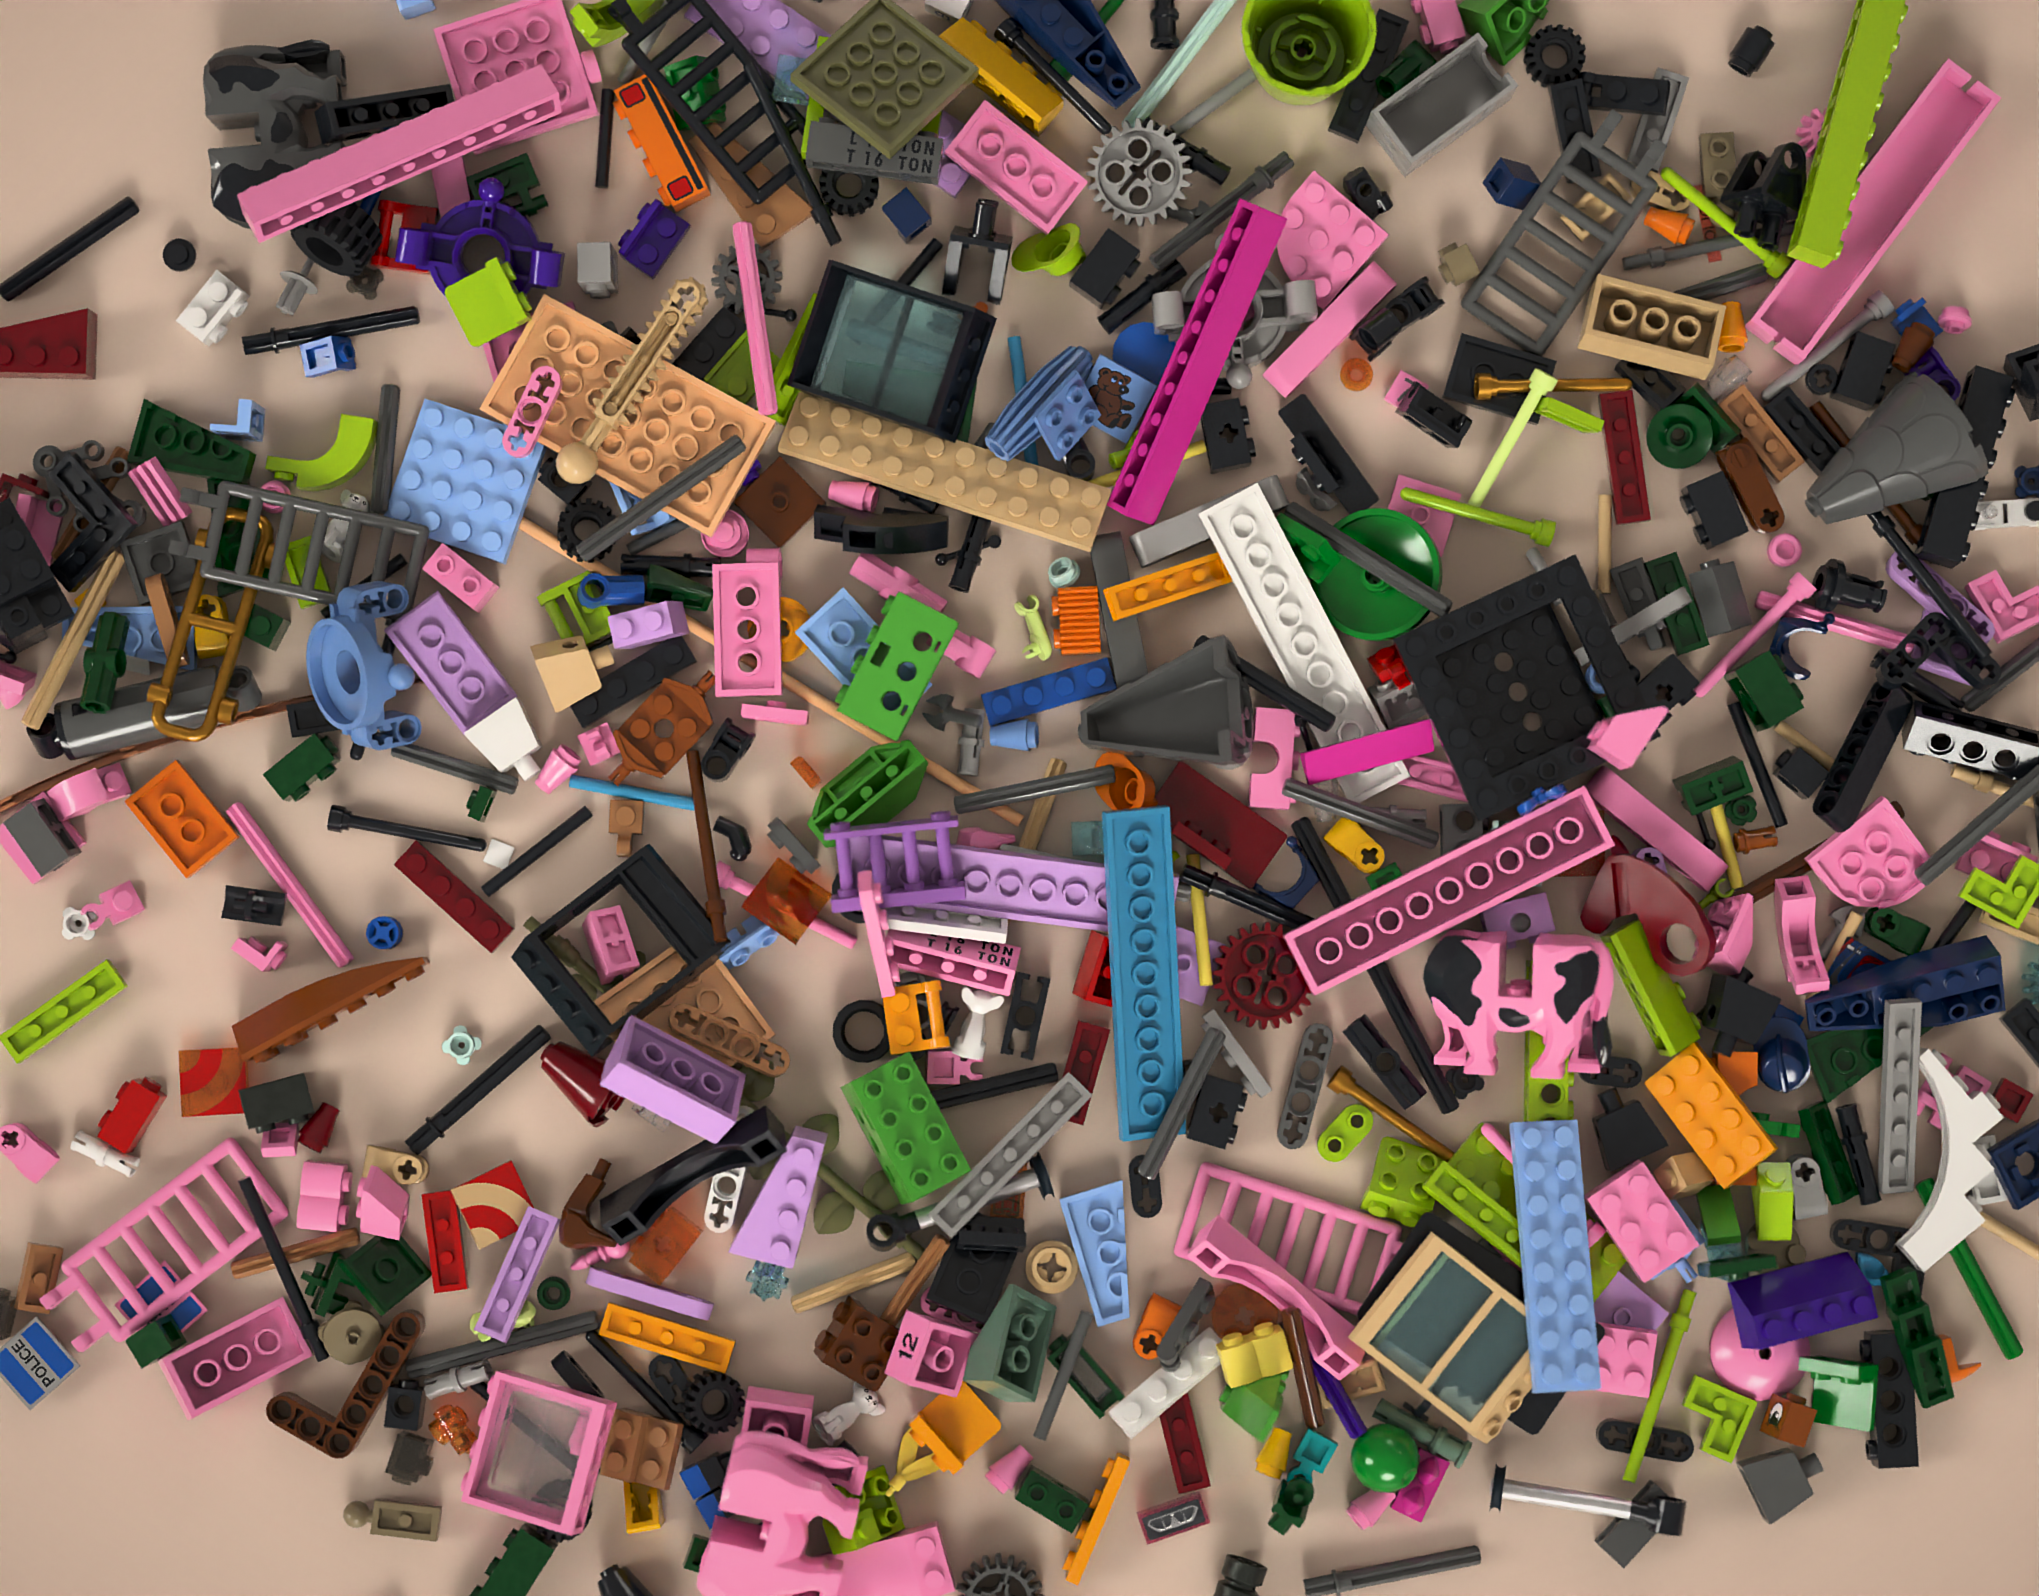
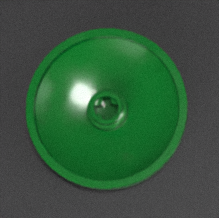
M1373 508L1352 513L1333 525L1440 593L1442 563L1438 548L1430 534L1412 518L1394 510ZM1338 552L1336 553L1341 560L1323 582L1318 584L1311 579V586L1330 623L1341 632L1357 639L1366 641L1394 639L1416 628L1431 612Z

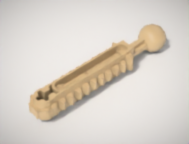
M689 277V279H677L672 289L669 288L667 290L670 295L669 301L661 299L660 303L663 310L661 312L653 311V315L656 318L655 322L647 321L645 325L648 328V332L646 334L639 332L638 334L641 340L640 344L632 343L630 345L634 353L632 356L624 354L623 359L626 365L624 367L617 365L615 368L619 373L618 377L608 378L611 387L609 389H601L604 395L603 399L594 398L592 400L597 407L593 412L596 418L580 442L565 445L559 451L556 458V469L565 481L572 484H582L589 481L595 475L598 468L596 452L612 428L617 431L620 425L627 427L631 425L626 418L627 414L636 415L638 413L633 405L635 402L643 404L644 399L641 393L643 391L651 392L652 389L648 385L649 381L659 380L656 371L658 369L666 370L663 360L665 358H674L670 350L672 347L680 349L681 344L678 338L680 336L688 337L689 334L685 329L686 326H695L696 322L692 317L696 315L702 316L705 305H708L709 301L705 293L706 288L704 284H700L693 277ZM693 292L695 301L691 302L688 300L684 304L681 296L683 294L690 295ZM681 307H682L683 310H684V314H683V315H682V313H681V311H680Z

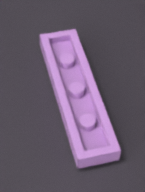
M528 1206L474 1328L475 1331L507 1344L558 1228L559 1218Z

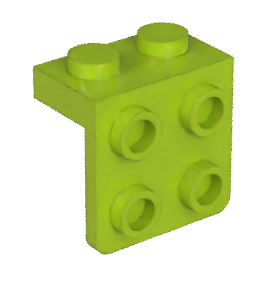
M497 257L485 262V268L445 289V296L469 343L474 347H479L532 320L529 313L532 306L523 291L518 292L513 282L517 279L513 268L508 261L504 263L502 259Z
M1388 1136L1383 1137L1379 1145L1371 1181L1362 1197L1360 1209L1369 1211L1370 1214L1376 1217H1387L1400 1221L1407 1227H1414L1422 1214L1433 1211L1435 1199L1421 1187L1443 1160L1425 1148Z

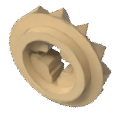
M1057 1240L1043 1241L1031 1249L1025 1264L1026 1275L1030 1283L1037 1290L1048 1294L1060 1293L1068 1289L1075 1281L1078 1274V1260L1068 1245ZM1056 1253V1263L1066 1268V1270L1055 1271L1051 1281H1048L1047 1269L1038 1266L1037 1263L1049 1262L1052 1254Z

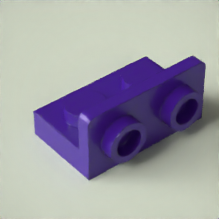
M655 199L652 204L646 203L637 216L639 222L633 231L628 229L618 243V246L621 247L618 251L621 258L653 280L691 227L688 222L663 206L662 202L658 199Z

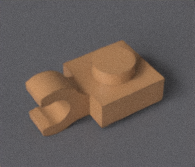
M610 800L609 833L618 834L616 851L618 857H631L633 835H643L644 801Z

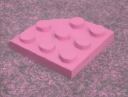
M1314 170L1293 194L1281 214L1282 217L1287 218V222L1277 242V250L1282 267L1291 281H1315L1317 305L1325 310L1388 238L1389 234Z
M1881 795L1859 813L1856 821L1848 830L1834 833L1804 859L1822 883L1834 895L1845 902L1858 907L1887 908L1910 899L1926 886L1917 879L1914 871L1929 859L1930 855L1889 801Z

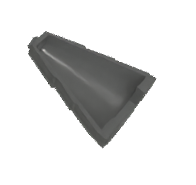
M1916 371L1911 372L1895 384L1873 414L1864 420L1847 445L1839 448L1808 489L1805 504L1814 517L1820 516L1827 525L1883 511L1887 506L1927 497L1931 493L1976 482L1979 478L1988 474V464L1983 448L1979 443L1973 444V435L1970 433L1973 430L1972 426L1945 390L1925 374L1917 377Z
M1225 635L1210 638L1173 661L1164 663L1134 683H1126L1081 711V724L1078 726V735L1081 742L1090 749L1135 757L1149 755L1176 761L1189 760L1222 766L1245 762L1247 759L1244 753L1251 752L1253 744V708L1246 676L1241 677V672L1236 668V664H1240V659L1235 648Z

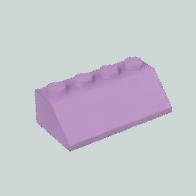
M630 1015L606 1059L600 1085L717 1144L736 1123L746 1074Z

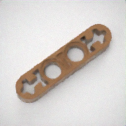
M686 1003L678 1004L670 1012L668 1022L669 1027L674 1033L759 1073L774 1078L783 1075L789 1067L790 1057L783 1047ZM686 1011L690 1013V1021L698 1024L699 1017L705 1019V1021L701 1025L697 1036L693 1034L695 1026L685 1024L683 1028L679 1027V1020L674 1016L676 1014L682 1015ZM718 1025L723 1030V1038L719 1042H710L704 1034L706 1027ZM740 1039L750 1040L754 1047L753 1053L745 1057L740 1056L735 1050V1043ZM760 1045L766 1047L762 1054L768 1057H773L775 1053L779 1054V1061L783 1063V1067L777 1066L772 1070L769 1068L770 1062L762 1057L759 1060V1064L753 1062L759 1053Z

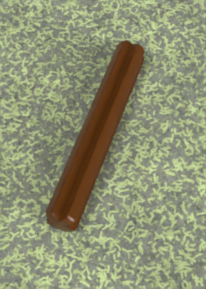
M1289 1306L1282 1310L1281 1316L1294 1366L1293 1371L1305 1425L1311 1429H1317L1324 1425L1325 1419L1302 1314L1299 1308Z

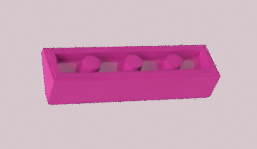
M1424 719L1299 754L1307 784L1312 785L1435 750L1431 722L1429 719Z

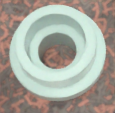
M1067 557L1058 558L1048 569L1049 581L1055 588L1070 587L1079 578L1080 567L1074 560H1070Z

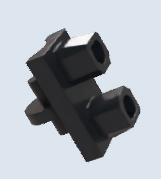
M226 885L225 902L221 918L282 926L287 893Z

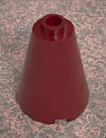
M561 1041L555 1045L553 1043L549 1044L540 1057L543 1061L541 1068L593 1127H599L608 1121L609 1118L605 1114L611 1108L617 1111L626 1099L600 1085L606 1062L605 1059L598 1056L592 1057L588 1052Z

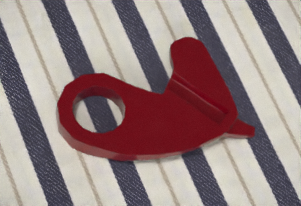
M1612 835L1611 838L1615 846L1610 848L1611 855L1607 857L1599 870L1580 915L1582 925L1594 934H1601L1611 926L1615 919L1635 913L1643 926L1654 961L1666 973L1683 977L1703 970L1714 958L1717 940L1713 927L1701 906L1670 875L1655 865L1631 855L1624 843L1616 835ZM1675 923L1686 925L1692 929L1697 937L1698 952L1692 961L1679 960L1673 956L1668 948L1667 933Z

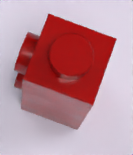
M144 1077L143 1080L140 1078L132 1079L130 1083L126 1081L116 1095L119 1101L113 1111L108 1110L101 1118L98 1127L102 1129L97 1137L125 1154L133 1152L168 1096L160 1091L162 1086L148 1077Z

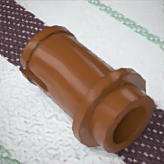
M1768 826L1746 831L1744 828L1739 829L1738 833L1733 834V844L1736 852H1742L1746 855L1749 854L1750 850L1771 846L1776 847L1778 844L1777 836L1763 838L1777 833L1775 827Z

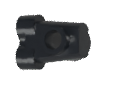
M1364 167L1357 168L1343 178V189L1346 194L1372 220L1377 215L1393 207V202L1387 192L1380 191Z

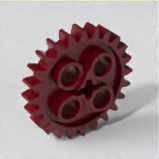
M1265 922L1262 930L1259 931L1257 924L1252 923L1250 924V934L1243 927L1237 929L1239 939L1232 935L1227 936L1230 947L1219 946L1218 949L1224 956L1223 958H1214L1212 960L1220 966V970L1212 972V976L1219 978V982L1211 986L1212 989L1222 990V994L1216 1001L1226 1000L1228 1002L1224 1012L1228 1013L1235 1010V1022H1239L1244 1017H1247L1246 1027L1248 1028L1252 1027L1256 1020L1260 1030L1266 1029L1268 1021H1270L1273 1029L1279 1028V1018L1286 1024L1292 1023L1290 1013L1297 1017L1302 1016L1303 1013L1299 1005L1310 1006L1311 1002L1305 996L1312 993L1283 937V925L1279 924L1274 931H1271L1270 923ZM1250 946H1255L1261 953V959L1257 964H1253L1247 959L1246 953ZM1274 948L1275 953L1267 969V975L1271 976V980L1263 983L1260 1002L1255 1004L1254 999L1262 983V977L1258 976V972L1266 969L1269 950ZM1282 956L1289 958L1292 962V970L1289 974H1284L1278 969V960ZM1241 977L1248 979L1252 986L1251 992L1247 996L1240 994L1237 990V982ZM1272 988H1277L1282 993L1283 999L1278 1006L1271 1004L1268 999V993Z

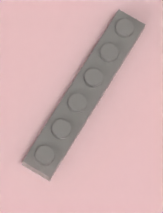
M1918 998L1885 1000L1877 1183L1878 1190L1882 1194L1914 1191L1922 1002Z
M1068 1072L972 1171L928 1213V1216L952 1239L1092 1097V1094Z

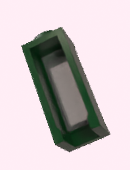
M1062 1334L1048 1346L1051 1352L1047 1355V1359L1057 1370L1060 1367L1072 1334L1067 1338ZM1082 1346L1068 1383L1098 1418L1101 1419L1105 1415V1411L1117 1400L1121 1401L1125 1398V1395Z

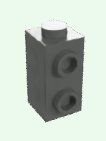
M1719 559L1711 560L1700 564V571L1689 574L1707 638L1753 624L1734 561L1720 564Z

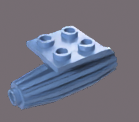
M1069 346L1040 368L1005 406L985 437L984 441L989 450L995 456L1001 458V460L1008 462L1042 435L1054 459L1060 461L1101 416L1085 385V381L1094 367L1092 366V355L1081 346Z

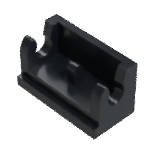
M1417 381L1413 382L1395 413L1446 448H1458L1472 424V420L1457 411Z

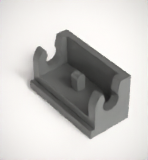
M44 798L30 802L3 822L41 877L51 871H56L82 852L63 824L59 822L56 814Z

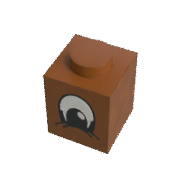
M1787 1392L1785 1398L1773 1393L1759 1431L1778 1440L1804 1448L1817 1410L1806 1406L1807 1399L1799 1395Z

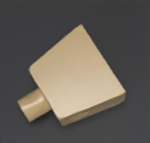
M580 635L530 646L556 713L599 690L602 684L597 670L615 663L608 645L589 652L584 637Z

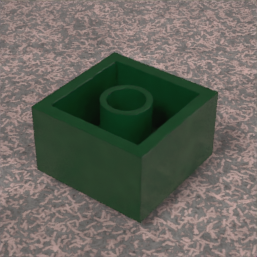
M1770 650L1753 657L1724 675L1725 680L1738 701H1740L1741 706L1757 732L1773 727L1804 708L1801 702L1804 697L1800 689L1794 682L1789 683L1783 673L1786 671L1783 661L1777 654L1772 655Z

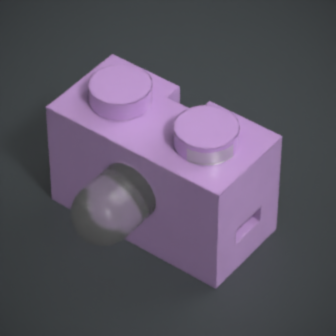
M1546 892L1499 903L1479 913L1483 932L1507 931V950L1517 947L1515 942L1517 940L1528 938L1529 944L1535 943L1540 933L1556 931Z

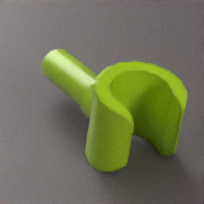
M1726 878L1718 880L1710 889V893L1698 903L1702 910L1714 901L1728 898L1734 893V888L1725 894L1719 891V884L1724 882Z

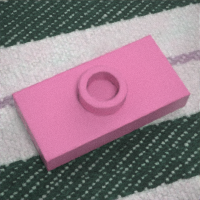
M767 701L766 706L742 704L741 716L744 719L803 726L809 723L810 713L808 711L786 709L785 702Z

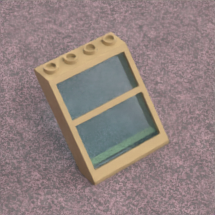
M1430 1232L1348 1336L1364 1351L1472 1436L1485 1444H1488L1492 1438L1500 1433L1504 1422L1512 1412L1519 1409L1523 1398L1532 1388L1525 1303L1433 1232Z

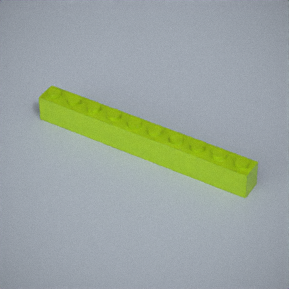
M1906 0L1856 1L1786 256L1823 269L1831 261L1837 260L1844 246V242L1840 240L1842 231L1848 227L1851 220L1852 211L1848 209L1851 200H1854L1860 187L1857 176L1859 171L1865 166L1868 158V152L1865 151L1867 141H1870L1876 128V122H1873V118L1884 99V93L1881 92V88L1892 70V63H1889L1891 53L1896 50L1900 40V34H1897L1899 24L1904 21L1908 11V5L1905 4Z

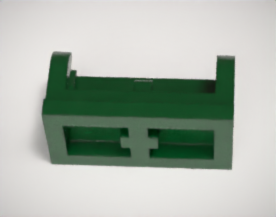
M1735 756L1728 757L1672 780L1675 789L1680 792L1683 801H1681L1682 806L1690 812L1691 816L1753 792L1744 763Z

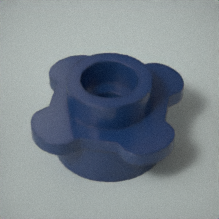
M2039 465L2032 468H2026L2025 466L2017 467L2014 471V476L2017 478L2016 496L2025 498L2028 495H2035L2039 498ZM2029 479H2033V485H2030L2028 483Z

